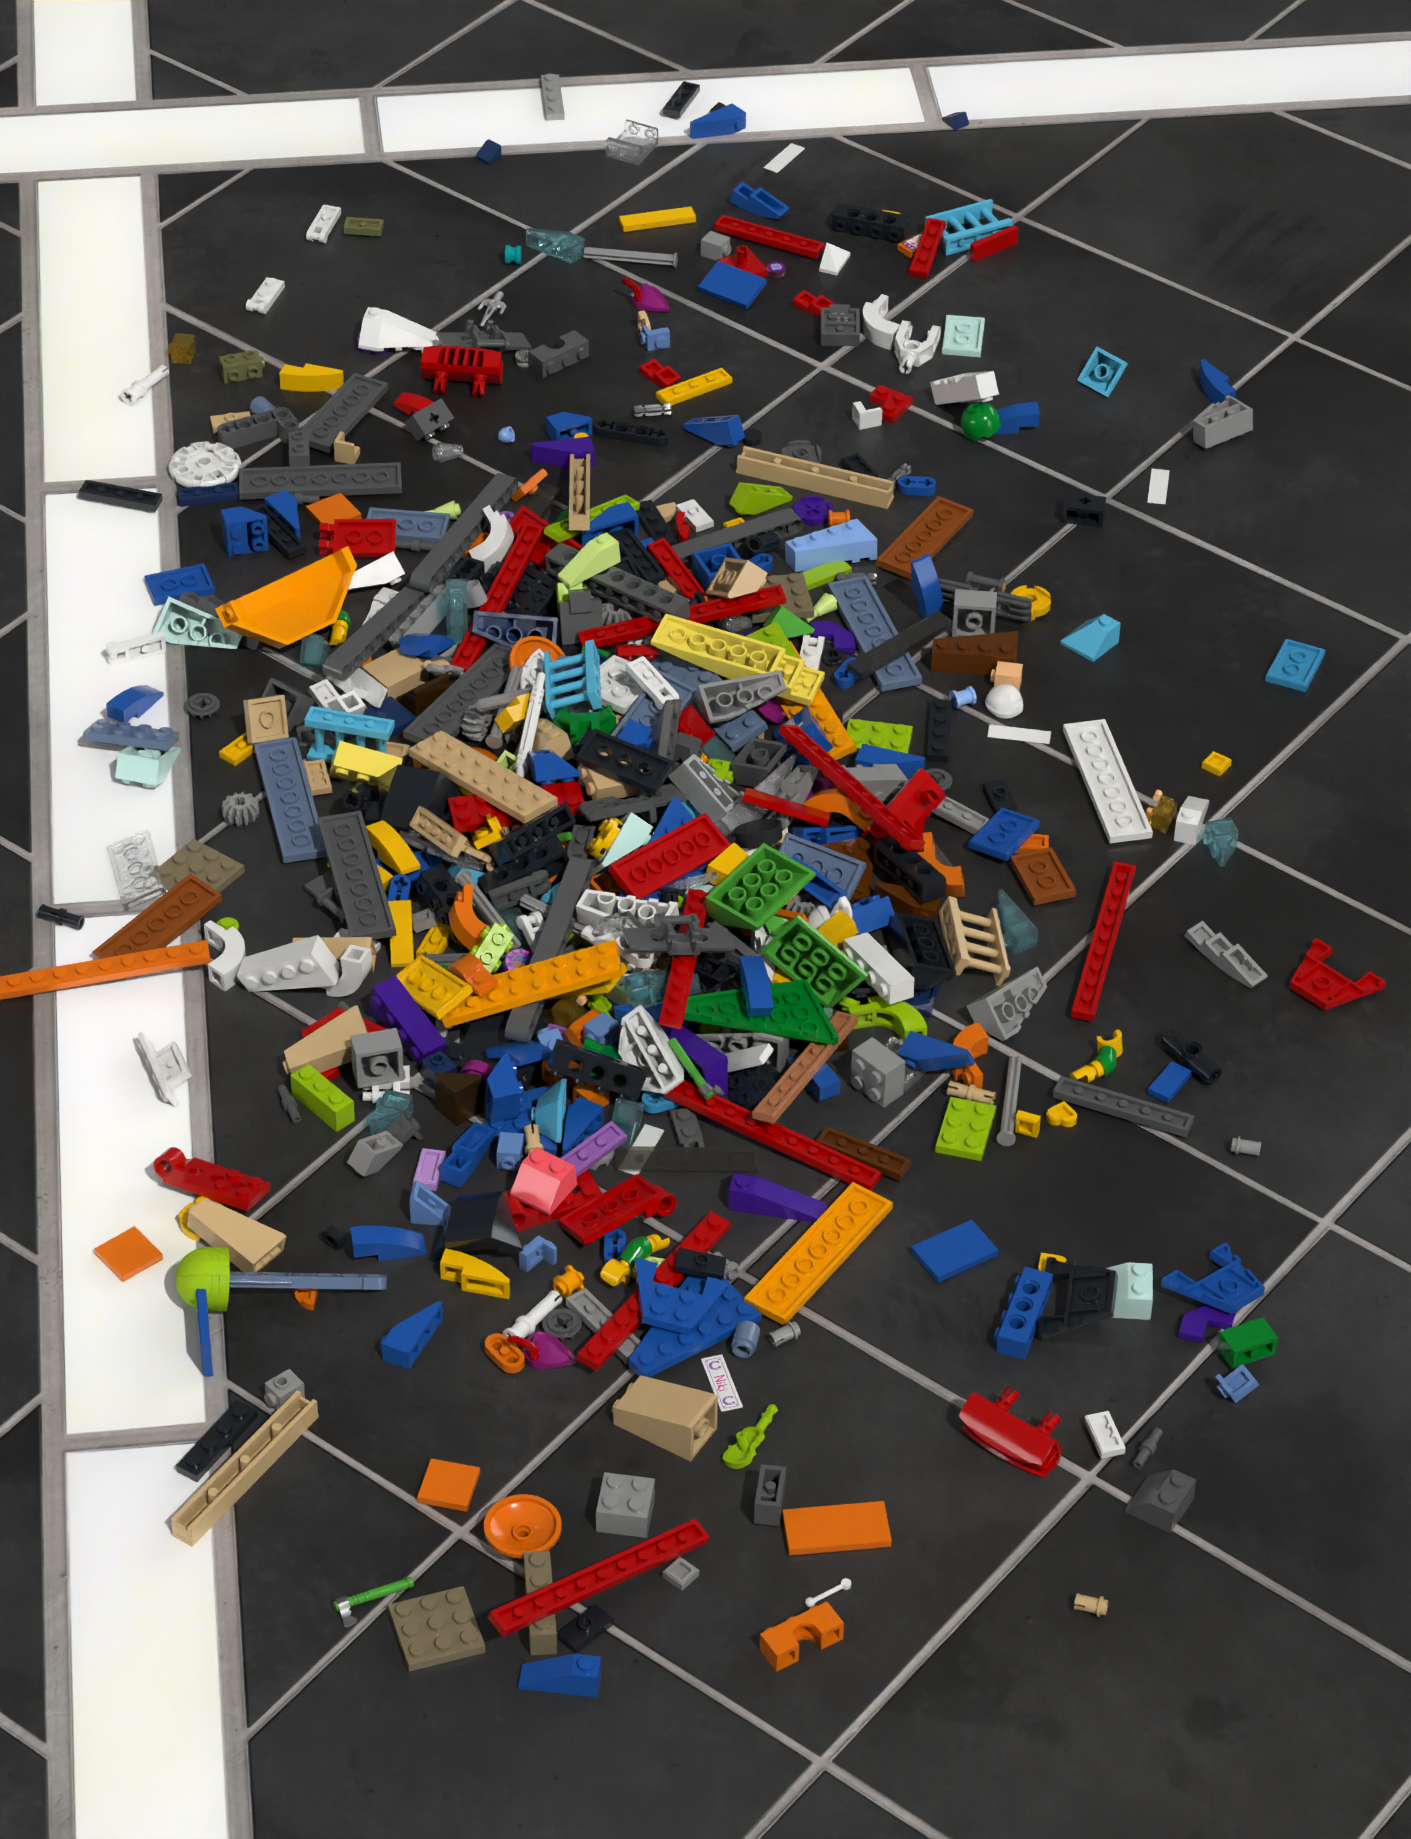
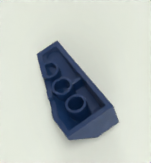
M474 611L472 632L511 649L520 639L528 636L543 637L556 644L558 618Z

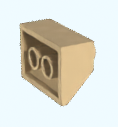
M725 558L705 594L734 598L757 592L764 586L766 582L765 577L768 573L749 560Z
M538 719L532 751L551 749L565 761L574 758L575 755L567 733L548 719ZM519 742V744H518V746H517V748H516V751H515V753H514V755H515L516 757H517V754H518L520 742Z

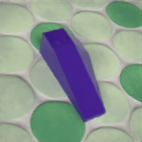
M733 1173L729 1189L730 1211L815 1223L827 1210V1203L761 1176Z

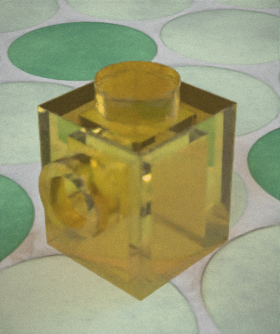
M175 333L172 343H169L168 354L171 355L172 363H192L196 351L195 335Z

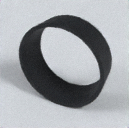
M759 819L737 826L734 829V834L739 847L759 848L763 843L767 845L777 843L782 839V821L779 819Z

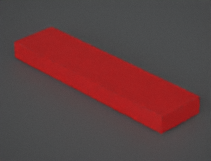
M932 218L927 219L909 269V275L928 278L946 227V221Z
M664 537L647 545L646 550L664 571L681 596L691 600L694 598V593L699 590L702 596L710 598L705 594L704 589Z
M746 787L742 799L745 803L823 827H827L831 814Z

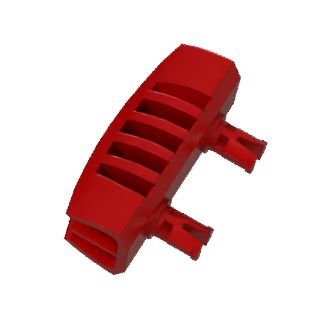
M427 346L423 348L421 357L422 377L425 379H435L433 389L435 395L438 394L440 387L442 395H445L446 380L474 382L472 396L476 398L480 389V396L483 398L485 395V383L502 384V352L461 346Z
M920 768L910 777L886 807L916 832L918 830L917 827L924 823V819L931 815L930 812L936 809L946 796L930 774ZM874 821L862 834L864 838L869 833L875 836L870 844L871 846H874L875 842L891 838L887 835V831L882 826L875 824Z
M1009 1386L1005 1388L996 1402H991L980 1394L972 1392L959 1413L960 1419L964 1422L962 1430L981 1446L1003 1460L1037 1476L1046 1477L1060 1462L1062 1455L1060 1442L1049 1436L1058 1423L1061 1422L1060 1417L1056 1414L1052 1418L1051 1411H1047L1039 1425L1034 1427L1008 1412L1014 1402L1020 1397L1016 1390L1011 1393Z

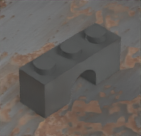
M573 330L559 337V349H551L544 344L528 351L529 368L542 378L589 357V340Z

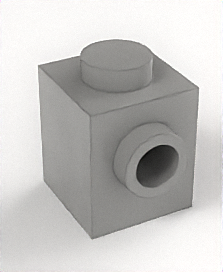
M710 231L701 239V256L715 261L729 256L731 252L730 237Z
M288 1369L265 1382V1401L269 1407H274L278 1410L297 1390L301 1392V1397L305 1398L304 1383Z

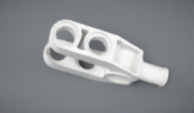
M902 320L895 337L894 351L900 364V372L904 373L905 369H907L906 374L911 372L912 366L919 367L933 357L940 339V326L933 325L931 330H928L927 340L918 342L910 340L913 328L911 322Z
M590 925L582 930L581 937L594 946L616 939L619 947L620 962H626L628 970L632 972L624 974L619 981L638 994H647L652 991L653 978L645 973L644 969L651 967V964L654 962V952L630 951L629 948H626L625 944L627 943L622 931L610 929L601 934ZM642 955H645V956H648L649 958H648V959H640V958H638V957H639V956H642ZM645 981L648 982V984L640 985L638 984V982Z

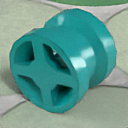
M506 245L505 264L515 262L521 265L522 246L511 247Z

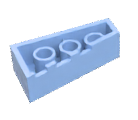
M858 519L849 520L848 522L785 542V562L795 572L806 571L830 562L851 560L852 563L860 562L861 558L877 559V538Z

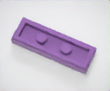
M610 1121L560 1159L575 1165L577 1178L627 1141V1135L613 1121Z

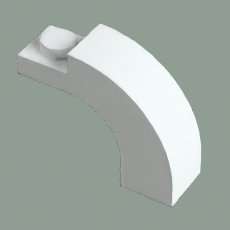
M881 294L873 303H865L862 315V331L865 337L873 344L892 350L895 346V337L900 324L883 318L888 312L889 296Z
M490 505L483 508V511L491 524V532L483 543L469 550L472 558L484 562L485 573L496 561L504 562L514 542V533L504 514L500 516L498 511L493 512Z
M328 679L309 687V694L316 700L315 702L320 708L364 714L366 705L355 690L340 696Z
M210 920L204 924L205 940L222 952V954L208 964L209 981L223 991H227L239 981L237 973L243 958L246 957L245 943L240 932L233 926L225 930L222 926Z
M349 945L340 959L342 969L336 986L320 987L326 989L327 996H347L354 993L360 987L372 967L371 949Z

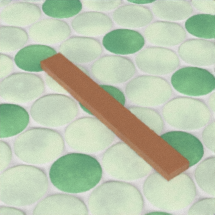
M837 1011L830 1019V1022L839 1036L838 1044L831 1045L811 1041L752 1111L753 1119L774 1124L858 1024V1016Z

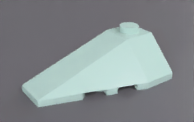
M169 596L153 633L162 631L165 635V641L171 644L237 649L243 637L239 633L225 629L219 618Z

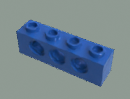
M1025 1267L1022 1275H1017L1014 1285L1016 1291L1015 1293H1010L1007 1303L1009 1309L1004 1310L1002 1313V1327H997L995 1331L996 1353L1023 1360L1026 1359L1039 1324V1317L1042 1316L1052 1291V1273Z

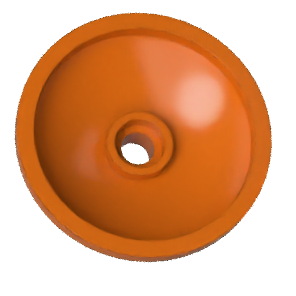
M528 636L520 639L511 649L509 667L511 670L516 665L523 669L529 657L539 648L543 653L549 652L552 661L565 654L549 639L539 636Z
M528 1494L512 1495L498 1501L489 1509L484 1520V1534L488 1543L499 1553L512 1558H524V1552L550 1550L557 1543L562 1529L561 1517L557 1509L547 1500Z

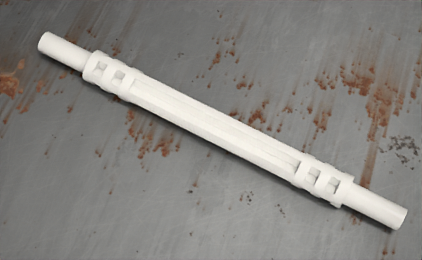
M543 672L537 673L535 686L531 690L515 764L516 774L523 778L528 770V752L532 751L544 696L543 685L546 675Z

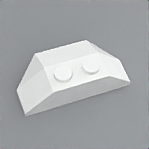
M639 1005L625 1015L621 1020L622 1029L618 1053L623 1061L645 1068L648 1074L641 1091L667 1094L684 1081L683 1064L668 1044L669 1039L662 1027L643 1006Z

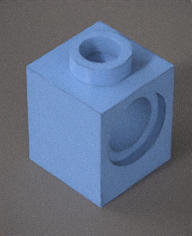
M602 1012L583 1025V1042L587 1037H590L604 1046L613 1045L619 1040L620 1023L605 1012Z
M500 1132L497 1147V1169L519 1171L524 1154V1134Z

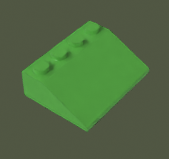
M763 843L705 897L707 914L725 926L758 931L816 876V872Z
M799 915L779 926L769 936L760 950L762 954L794 981L807 979L818 1001L825 1007H833L868 976L862 968Z

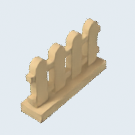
M421 806L416 810L409 826L449 855L457 858L459 853L463 851L491 863L493 856L483 852V849L477 850L472 841L468 840L432 812Z

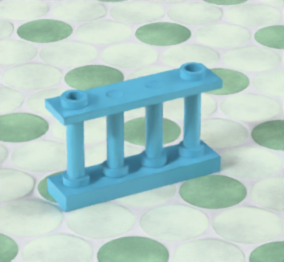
M992 199L925 217V224L928 218L946 221L945 229L953 227L957 231L956 233L949 234L944 230L942 252L946 256L969 250L971 243L1013 226L1010 218L998 221L992 214ZM986 218L990 223L982 225L978 220ZM970 223L974 228L966 230L962 224Z
M593 639L585 641V650L581 654L552 661L549 652H544L542 668L546 676L543 707L545 713L550 714L552 721L556 716L557 708L583 701L590 702L593 710L602 708L600 655ZM585 662L582 667L555 673V669ZM586 675L582 680L555 687V682ZM586 688L583 693L556 700V695Z
M311 706L304 722L306 727L315 728V742L311 745L307 759H324L325 762L331 763L339 741L345 742L344 733L356 735L357 746L366 748L365 737L376 738L378 751L386 753V740L389 741L395 727V722L385 718ZM323 729L335 731L336 746L324 744Z

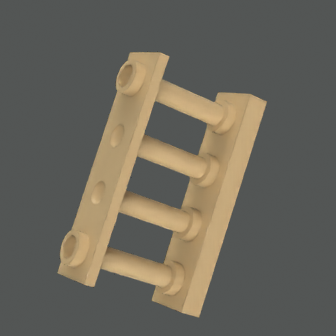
M948 896L939 910L943 936L957 972L956 975L960 976L964 968L969 966L992 972L996 986H1001L1004 979L1008 978L1011 968L1007 959L997 909L992 908L985 918L960 911L957 898ZM961 920L983 926L984 932L963 926ZM965 936L986 941L987 947L967 942ZM968 952L990 957L991 963L971 958Z

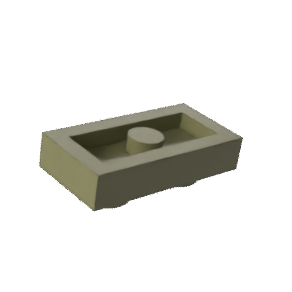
M346 217L344 234L354 236L368 235L371 237L381 236L384 219Z

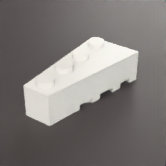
M994 371L963 373L930 382L935 405L954 402H985L993 400L992 396L999 394Z
M589 889L585 890L576 905L578 922L590 925L604 932L610 929L622 931V928L655 927V913H661L662 916H679L678 902L669 901V904L661 903L658 899L649 898V901L636 899V896L631 895L619 897L615 896V893Z
M316 935L244 957L237 973V978L248 992L336 986L342 966L322 939Z

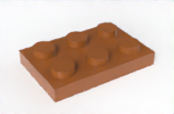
M1052 847L1010 856V864L1034 906L1076 897V889Z

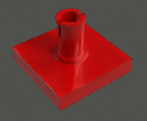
M741 245V250L740 246L737 247V254L717 259V261L759 277L768 276V269L745 245Z
M691 704L683 710L679 717L677 734L682 732L702 740V746L716 735Z

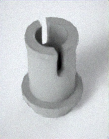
M1240 1136L1232 1138L1231 1152H1235V1155L1243 1153L1259 1156L1260 1141L1240 1139Z
M715 1252L713 1254L724 1257L720 1252ZM726 1259L724 1278L733 1280L738 1276L740 1269L736 1262Z
M788 1321L786 1326L768 1333L769 1342L775 1348L788 1340L798 1339V1336L801 1335V1330L795 1321L792 1323Z

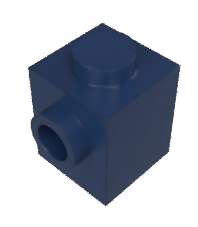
M440 1050L422 1060V1077L435 1089L434 1073H457V1065Z

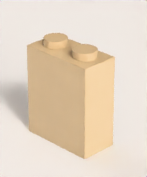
M400 647L362 666L364 672L388 689L384 699L391 696L397 700L396 697L429 681V672L424 667V662L420 661L415 655L401 654Z
M601 752V753H600V754L605 755V756L610 755V754L607 753V752ZM621 760V761H620V762L623 763V764H628V763H630V762L627 761V760ZM581 763L577 768L580 773L579 778L583 779L586 785V792L593 800L610 796L619 799L637 795L641 792L640 789L589 769Z

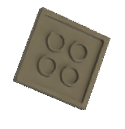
M803 573L765 577L766 582L762 588L779 584L782 586L787 603L778 606H783L798 618L814 617V608ZM775 607L749 612L752 623L766 622Z
M192 839L150 874V881L169 891L191 873L220 893L245 872V867L243 864L209 846Z
M464 1586L388 1604V1612L409 1672L486 1653L485 1644Z

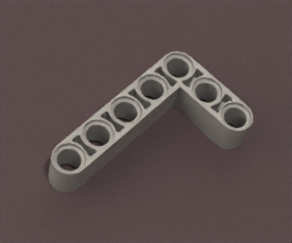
M479 580L441 584L431 593L429 592L389 637L388 641L393 650L400 647L399 638L413 633L430 634L449 611L475 608L487 602L488 598Z

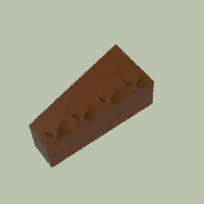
M1018 631L933 639L931 672L991 676L992 669H996L998 661L1017 662Z

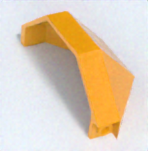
M347 546L241 598L229 601L215 608L225 629L280 649L337 621L357 564Z

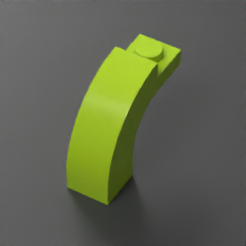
M874 996L868 997L867 1004L848 1007V1014L858 1016V1024L853 1029L870 1026L888 1027L900 1036L902 1043L910 1031L927 1036L928 1027L924 1018L913 1006L904 1001L889 1004L884 998Z

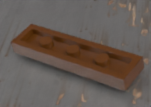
M826 1126L816 1142L882 1172L883 1175L901 1181L911 1167V1159L829 1126Z

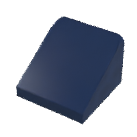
M965 111L955 112L942 118V121L954 130L969 125Z
M488 139L475 156L477 159L490 164L502 157L501 145Z

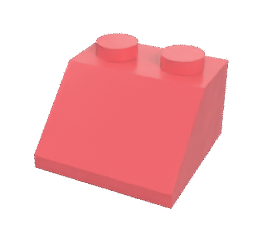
M535 1147L521 1163L510 1196H514L518 1201L550 1216L577 1185L575 1165Z

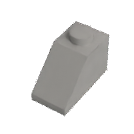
M388 1131L360 1139L347 1163L358 1174L364 1177L378 1172L403 1147V1144Z

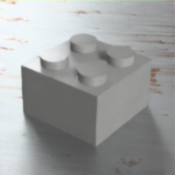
M955 589L952 637L994 633L997 592Z
M397 1028L350 1036L352 1070L358 1088L404 1080L403 1049Z
M873 1037L852 1050L850 1084L855 1089L863 1092L873 1102L878 1103L883 1108L903 1095L905 1061Z
M604 1472L596 1509V1532L647 1538L655 1500V1478Z

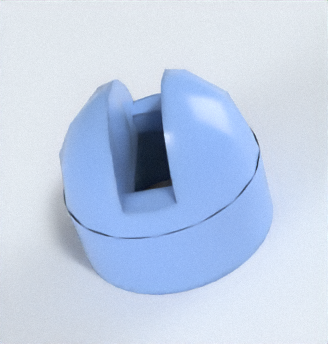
M504 427L499 431L498 438L501 442H514L515 434L512 427Z

